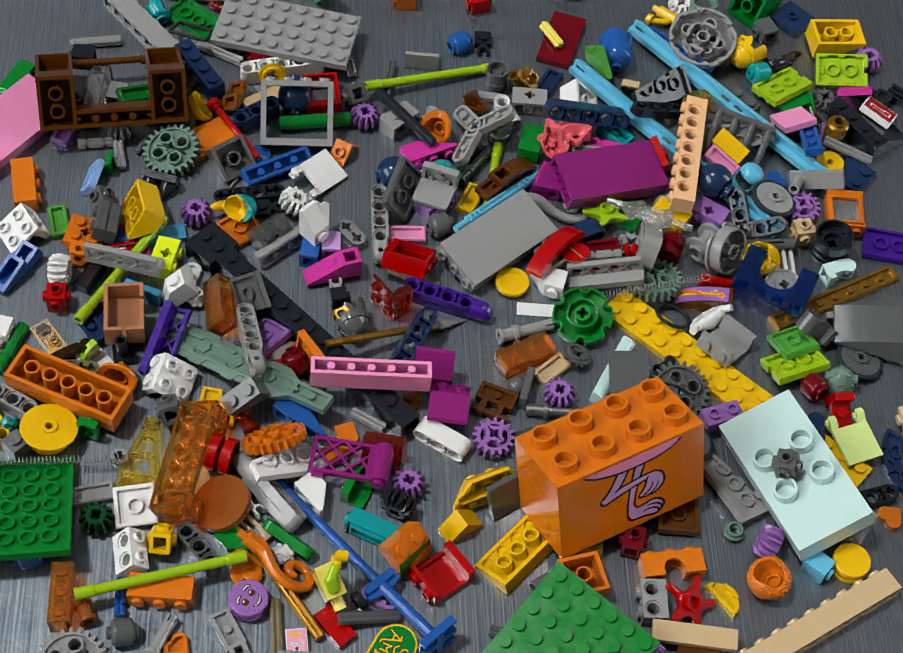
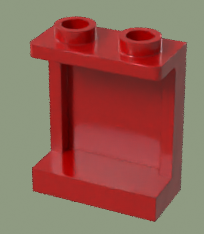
M449 540L443 544V550L417 567L414 564L410 566L409 579L414 586L420 588L424 599L427 602L430 601L433 606H436L473 581L476 570L454 543Z

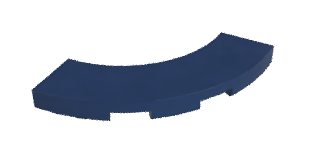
M888 428L881 442V450L884 454L881 456V462L889 481L903 495V436Z

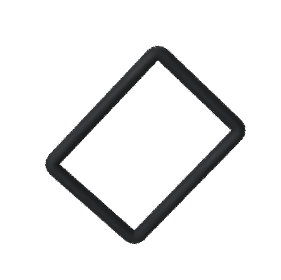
M180 20L168 32L197 41L207 42L211 38L212 33L203 39L174 31V29L180 24L212 33L214 29Z

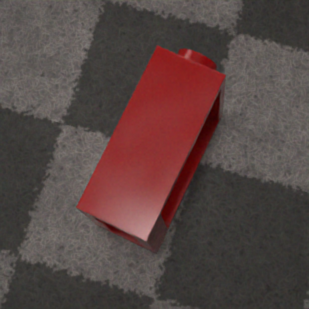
M337 72L302 75L312 78V81H319L318 77L330 78V81H334L333 113L342 112ZM311 87V89L322 88V87ZM328 99L312 100L306 108V115L328 113Z
M393 238L384 249L380 267L424 279L437 264L438 257H435L437 250Z

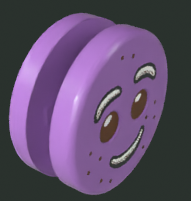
M243 580L234 585L229 593V608L232 615L237 620L245 623L256 622L263 618L269 608V595L265 586L255 580Z

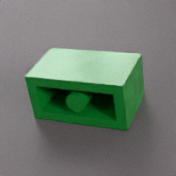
M524 122L517 157H525L531 163L537 164L538 157L542 158L543 155L541 143L537 140V136L544 133V126Z

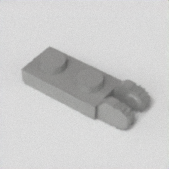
M228 607L208 616L226 653H235L240 648L243 653H251L247 646V641Z

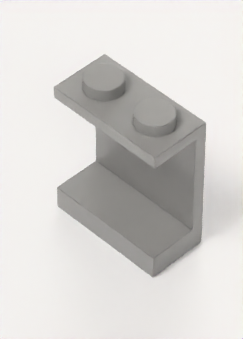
M727 314L723 317L719 327L714 331L708 333L704 330L696 345L726 368L751 349L757 336Z

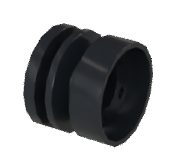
M836 219L821 222L816 228L810 248L813 260L822 266L825 263L848 258L854 240V233L851 227L845 222Z

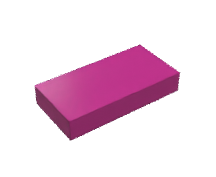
M872 86L839 87L837 89V96L873 94Z

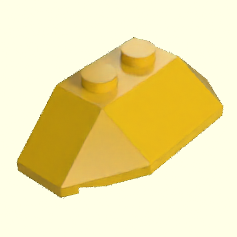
M509 466L489 468L484 473L468 476L460 487L453 504L452 513L456 509H475L488 504L486 487L517 470Z

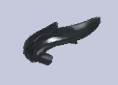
M791 51L786 55H782L781 59L769 60L764 58L762 62H766L771 67L772 74H775L792 66L793 63L791 61L801 56L802 53L800 51Z

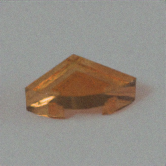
M410 391L403 394V399L413 409L417 410L422 404L423 392Z

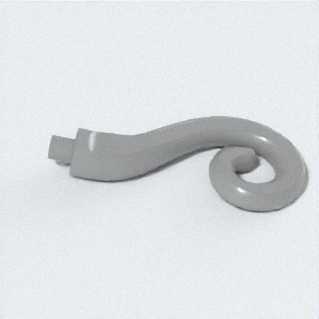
M526 192L542 211L561 222L577 224L590 219L583 212L576 214L578 208L567 210L564 203V209L568 212L565 213L543 196Z

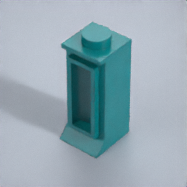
M355 506L351 513L347 512L343 520L345 533L349 531V533L378 546L399 529L398 525Z

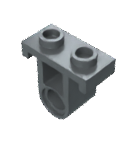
M813 308L811 310L807 309L795 323L800 330L818 340L824 347H827L839 334Z

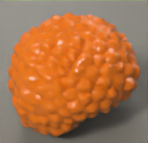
M775 555L756 559L747 571L748 586L756 597L760 599L777 600L786 596L791 588L792 574L783 560H780Z

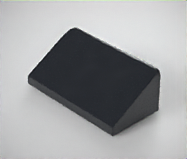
M89 262L71 287L88 295L108 269V266Z

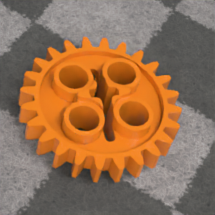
M291 421L288 423H275L267 425L266 428L261 427L260 430H253V433H248L241 440L243 452L245 454L249 453V455L255 454L257 456L262 454L263 456L267 453L281 452L282 449L288 450L290 446L294 447L296 444L302 443L301 440L306 439V427L303 423L298 421L293 423Z

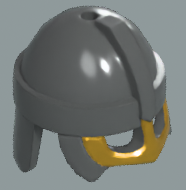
M362 297L357 298L358 308L356 309L349 302H344L342 307L333 310L331 319L338 331L345 336L363 334L367 331L370 318ZM341 311H345V312H346V313H344V314H342V315L340 316V312H341Z

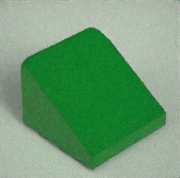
M110 150L103 158L106 162L100 175L111 176L113 173L115 158L114 152Z

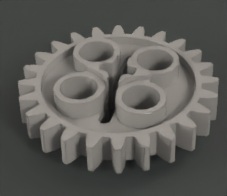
M70 627L68 633H65L62 628L60 631L61 635L58 636L53 632L52 640L45 638L46 646L39 645L42 653H85L87 651L89 653H107L106 648H102L104 646L102 640L98 641L96 634L91 637L90 630L83 634L81 627H79L77 632H74L73 628ZM75 645L80 646L78 650H70Z

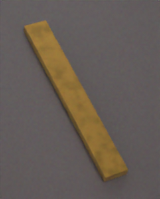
M887 265L768 316L767 320L778 332L796 326L795 323L807 309L811 310L813 308L822 315L833 310L834 305L850 303L898 282L900 277L890 265Z

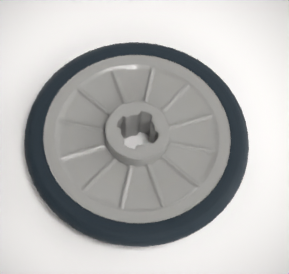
M762 180L753 186V200L763 212L771 216L788 217L794 212L796 202L793 200L794 196L782 184L771 180Z

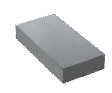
M113 480L74 486V508L84 507L87 503L94 505L95 500L98 504L113 502Z

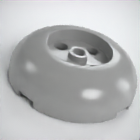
M698 7L696 10L682 12L674 19L669 30V45L677 58L694 64L699 69L715 68L726 62L733 54L737 43V32H735L731 20L723 13L711 8ZM712 37L715 42H711L709 39ZM676 42L682 46L688 58L679 53ZM698 58L705 60L702 63L696 62Z

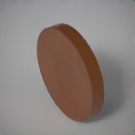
M216 476L204 483L197 491L192 505L194 518L202 528L209 532L222 533L229 531L246 518L251 507V493L246 484L236 476Z

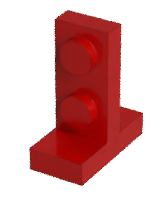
M835 392L824 399V407H829V414L836 417L839 428L852 425L850 403L855 401V392Z

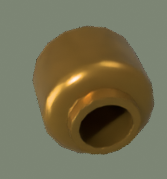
M831 116L824 127V135L841 141L846 136L849 123L842 116Z

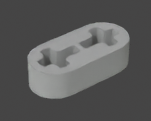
M347 219L341 220L337 225V232H341V238L351 248L363 249L366 243L364 233L352 221Z

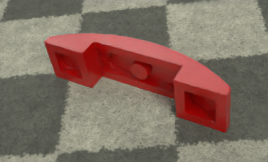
M566 226L553 233L533 255L525 269L526 272L541 279L552 268V261L570 244L574 246L585 235V232L571 226Z

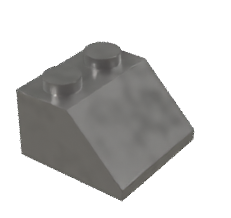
M242 134L236 135L205 151L213 168L225 183L240 176V170L256 164Z

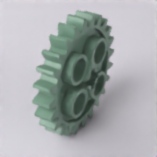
M176 123L173 127L167 124L166 129L160 126L161 131L154 130V136L148 135L151 140L145 141L147 146L142 148L144 150V153H142L144 162L150 170L173 174L174 176L180 173L183 176V170L189 172V166L195 167L193 161H199L197 155L201 154L200 148H202L199 143L200 140L196 133L191 131L190 127L185 128L183 124L180 127Z
M658 257L651 271L645 269V292L641 291V285H638V293L634 292V285H632V295L638 294L639 299L645 297L647 302L649 299H653V302H656L657 299L663 302L664 298L670 300L671 296L675 298L676 294H680L683 287L682 272L678 271V267H673V263L667 264L666 259L660 261Z

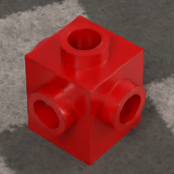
M61 282L47 283L46 290L42 292V300L46 302L48 312H68V303L71 302L72 296L71 290L67 288V284Z

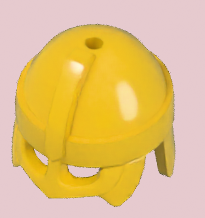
M740 35L730 61L739 69H747L751 63L760 62L767 56L766 46L761 45L754 49L751 46L753 42L752 35Z
M760 241L748 244L742 257L743 262L751 268L747 274L752 277L767 276L771 271L778 269L780 254L777 248L769 243Z

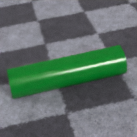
M349 112L333 113V127L351 126V114ZM328 113L279 116L280 131L327 128Z

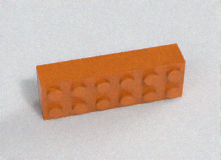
M26 344L23 345L4 373L6 385L22 394L45 404H57L70 410L76 417L93 418L99 422L100 427L115 432L134 401L132 388Z

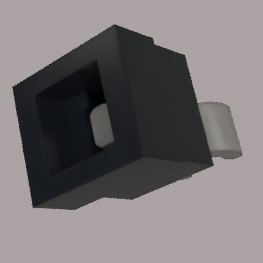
M339 277V283L334 284L332 279H329V299L332 310L342 307L344 302L351 304L350 292L344 291L341 277Z

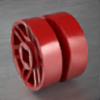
M214 433L206 447L203 468L210 471L218 469L220 474L231 475L234 469L232 465L233 458L240 451V440L231 437L226 440L224 435Z

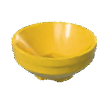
M196 91L188 95V113L193 119L206 122L213 118V114L207 108L206 100Z

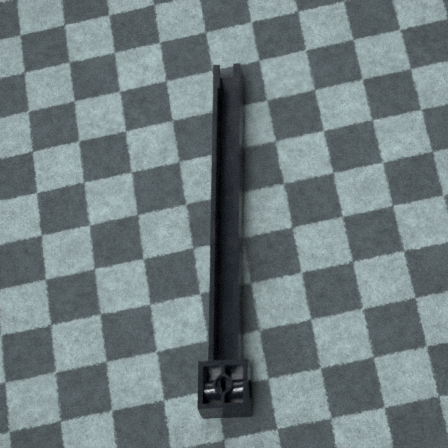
M214 221L185 241L186 255L194 263L199 264L202 270L210 277L217 273L230 286L229 279L258 270L239 253V243ZM261 273L272 305L271 307L259 310L264 317L267 316L291 330L293 336L289 339L295 343L298 331L304 329L325 357L356 358L343 345L327 348L325 340L334 339V337ZM344 388L376 418L386 422L387 428L399 439L402 440L406 437L404 435L406 425L411 426L413 429L417 427L419 413L393 390Z

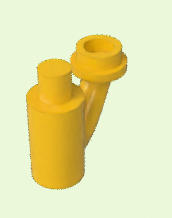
M654 5L652 11L656 12V16L659 18H655L654 14L649 13L645 18V23L648 26L651 24L669 25L672 24L678 14L662 5L660 7Z

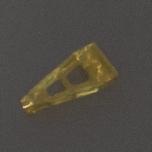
M145 418L141 430L127 453L128 460L122 462L118 469L114 487L154 482L157 493L160 480L159 429L161 421L158 418ZM143 440L153 442L152 452L138 451ZM137 458L149 459L150 461L149 472L131 470V467Z

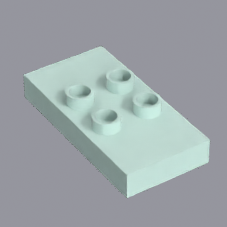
M789 389L719 425L721 438L779 528L784 532L786 539L801 562L874 524L872 509ZM779 448L793 449L796 452H800L803 468L801 473H798L796 481L792 478L782 479L775 477L774 467L771 464L773 456L777 455Z

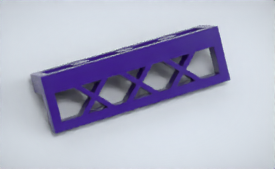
M164 301L138 368V372L144 378L150 370V361L155 355L161 354L163 350L169 347L171 350L170 355L176 357L192 315L191 310L176 307L172 301ZM176 314H184V319L176 324L174 321ZM176 330L178 333L177 337L169 341V333Z

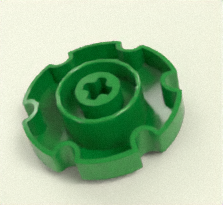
M581 287L570 289L561 295L562 302H556L553 307L554 327H559L558 335L567 343L577 344L578 342H583L584 346L594 345L605 338L604 331H610L613 325L612 306H606L608 298L593 288H589L588 291H582Z

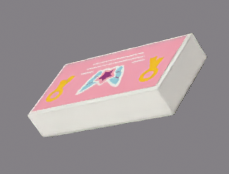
M306 627L285 629L286 650L294 652L308 651Z

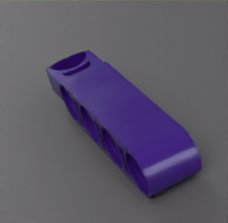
M408 277L404 280L403 298L409 302L424 307L432 306L437 311L462 319L472 318L486 322L492 317L493 310L485 301L415 277Z

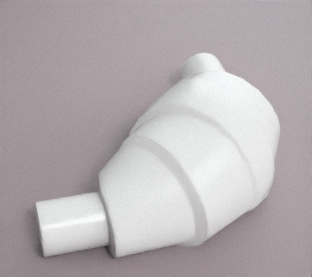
M731 303L720 305L698 315L692 320L693 322L689 330L690 334L695 335L700 331L714 329L727 312L733 311V305Z

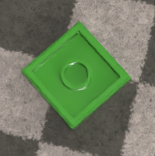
M797 325L769 334L766 339L786 361L820 350V344L800 330Z

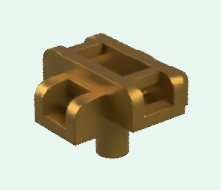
M523 67V70L516 69L509 72L508 81L513 83L515 87L537 89L538 85L536 83L539 80V75L529 67Z

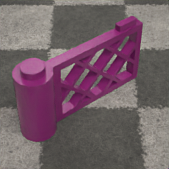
M315 434L307 472L311 473V476L323 478V475L367 482L374 489L381 490L389 485L395 447L383 442L375 445ZM318 442L327 443L330 448L321 452L317 447ZM347 446L350 451L341 455L337 448ZM361 449L370 450L369 455L363 459L357 453ZM334 451L338 458L329 462L325 455ZM354 455L358 462L350 466L345 459ZM320 458L326 463L321 468L313 467V463ZM342 462L346 469L336 471L333 466ZM362 465L366 473L365 475L356 474L353 469Z

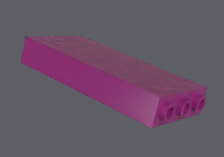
M650 140L554 154L549 163L567 210L599 205L604 202L612 203L663 194L669 186L668 177L663 171Z

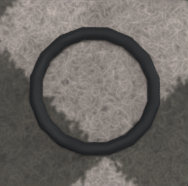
M659 303L655 307L657 317L666 325L676 329H686L691 325L689 315L680 307L671 303ZM665 306L676 309L686 317L687 324L676 325L667 321L660 314L659 308Z

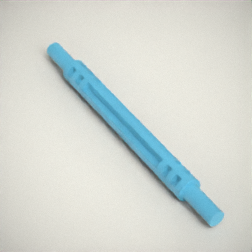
M538 171L530 176H525L466 215L464 220L453 226V230L458 232L514 194L530 187Z

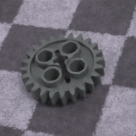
M676 360L674 366L669 361L667 367L662 364L660 370L656 369L654 371L655 375H652L650 378L658 376L698 417L701 409L708 407L706 402L710 400V397L706 394L711 392V390L705 388L709 382H703L705 375L699 376L700 369L694 371V364L687 367L686 361L680 365L679 361ZM671 376H675L678 382L672 381ZM688 385H692L695 392L690 391Z

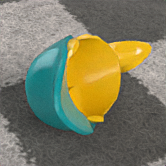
M244 194L231 195L226 200L217 201L210 205L211 209L218 212L225 211L229 218L238 222L249 221L257 211L255 200Z

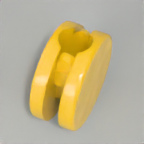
M854 543L841 544L831 556V559L836 561L832 568L835 571L834 577L846 584H854L860 579L863 580L871 567V559L868 552L863 547Z

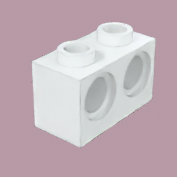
M128 526L112 537L116 576L129 577L130 572L144 573L149 569L145 531Z

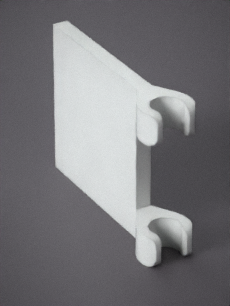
M326 149L302 164L293 167L288 174L291 179H295L301 173L307 177L315 187L308 194V198L311 201L348 177Z

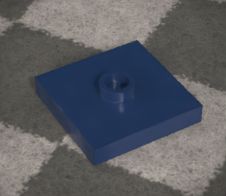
M791 0L770 15L774 24L793 38L808 27L811 19H815Z

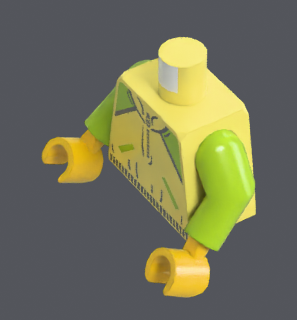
M340 549L331 556L330 562L313 569L311 572L324 603L330 601L335 612L347 607L342 597L347 591L339 572L342 562L348 561L349 551Z

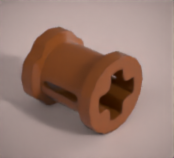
M90 598L74 603L73 609L78 613L80 627H88L98 621V616L94 614L92 609L93 602Z

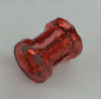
M250 410L242 411L236 416L235 421L242 427L244 436H247L248 433H253V430H260V426L253 420Z

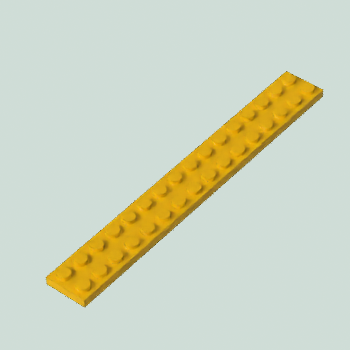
M625 289L624 295H617L606 305L613 308V324L664 361L667 355H671L679 361L680 365L686 361L687 367L694 364V371L700 369L698 375H705L703 382H709L705 387L711 390L708 394L721 404L737 400L744 413L774 397L733 366L729 365L725 368L696 345L698 341L685 331L663 323L657 317L652 307L638 297L633 296L632 293H627V289ZM823 433L825 443L856 488H858L873 468L865 462L848 467L836 442Z

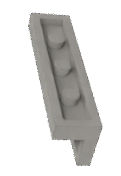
M85 242L83 245L86 261L153 277H159L165 265L164 258L96 243Z
M641 255L581 263H567L569 289L581 287L582 291L589 290V288L604 289L645 283V269ZM630 263H638L639 265H638V266H630L629 264H630ZM611 265H617V266H619V267H618V268H612V267H610V266H611ZM593 267H599V268H601V269H599V270H593V269H591V268H593ZM573 269H580V270H582V271H581V272H573L572 270H573Z

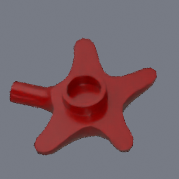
M699 575L693 577L686 591L679 590L671 582L665 585V589L677 600V607L671 615L672 621H678L688 616L692 624L701 625L702 612L716 604L715 599H705L701 596V578Z

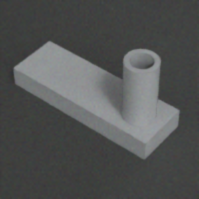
M844 169L791 170L789 172L790 186L788 190L792 194H797L800 189H844L846 186Z

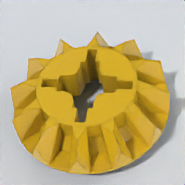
M270 62L266 66L263 65L258 75L260 83L261 79L265 80V77L269 76L268 73L273 71L275 75L273 74L271 77H276V80H283V77H286L283 65H279L278 62L275 64Z

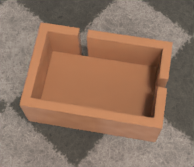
M143 282L104 284L103 331L105 345L115 344L114 340L119 335L126 337L127 344L145 343V294Z

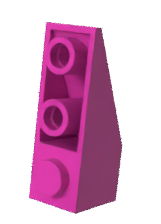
M415 141L400 146L399 156H405L421 170L424 161L433 162L439 159H452L457 144L436 142L434 146L429 147L423 141Z
M353 247L337 251L302 270L306 285L309 287L327 283L329 279L336 281L339 280V277L345 279L362 275V259L358 248Z

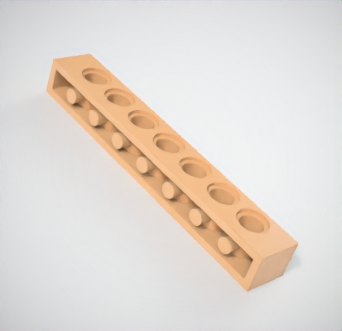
M687 95L686 101H682L680 112H683V114H680L678 124H681V126L678 127L676 135L679 139L675 143L677 152L675 151L673 162H676V164H673L671 175H674V178L671 177L669 188H672V191H669L667 201L670 202V210L688 214L692 212L697 190L708 99Z

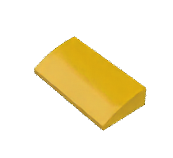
M526 514L474 566L493 585L508 595L553 548Z

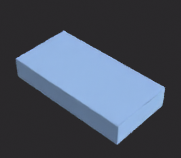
M103 159L96 160L90 166L80 190L82 195L87 196L96 187L106 162Z

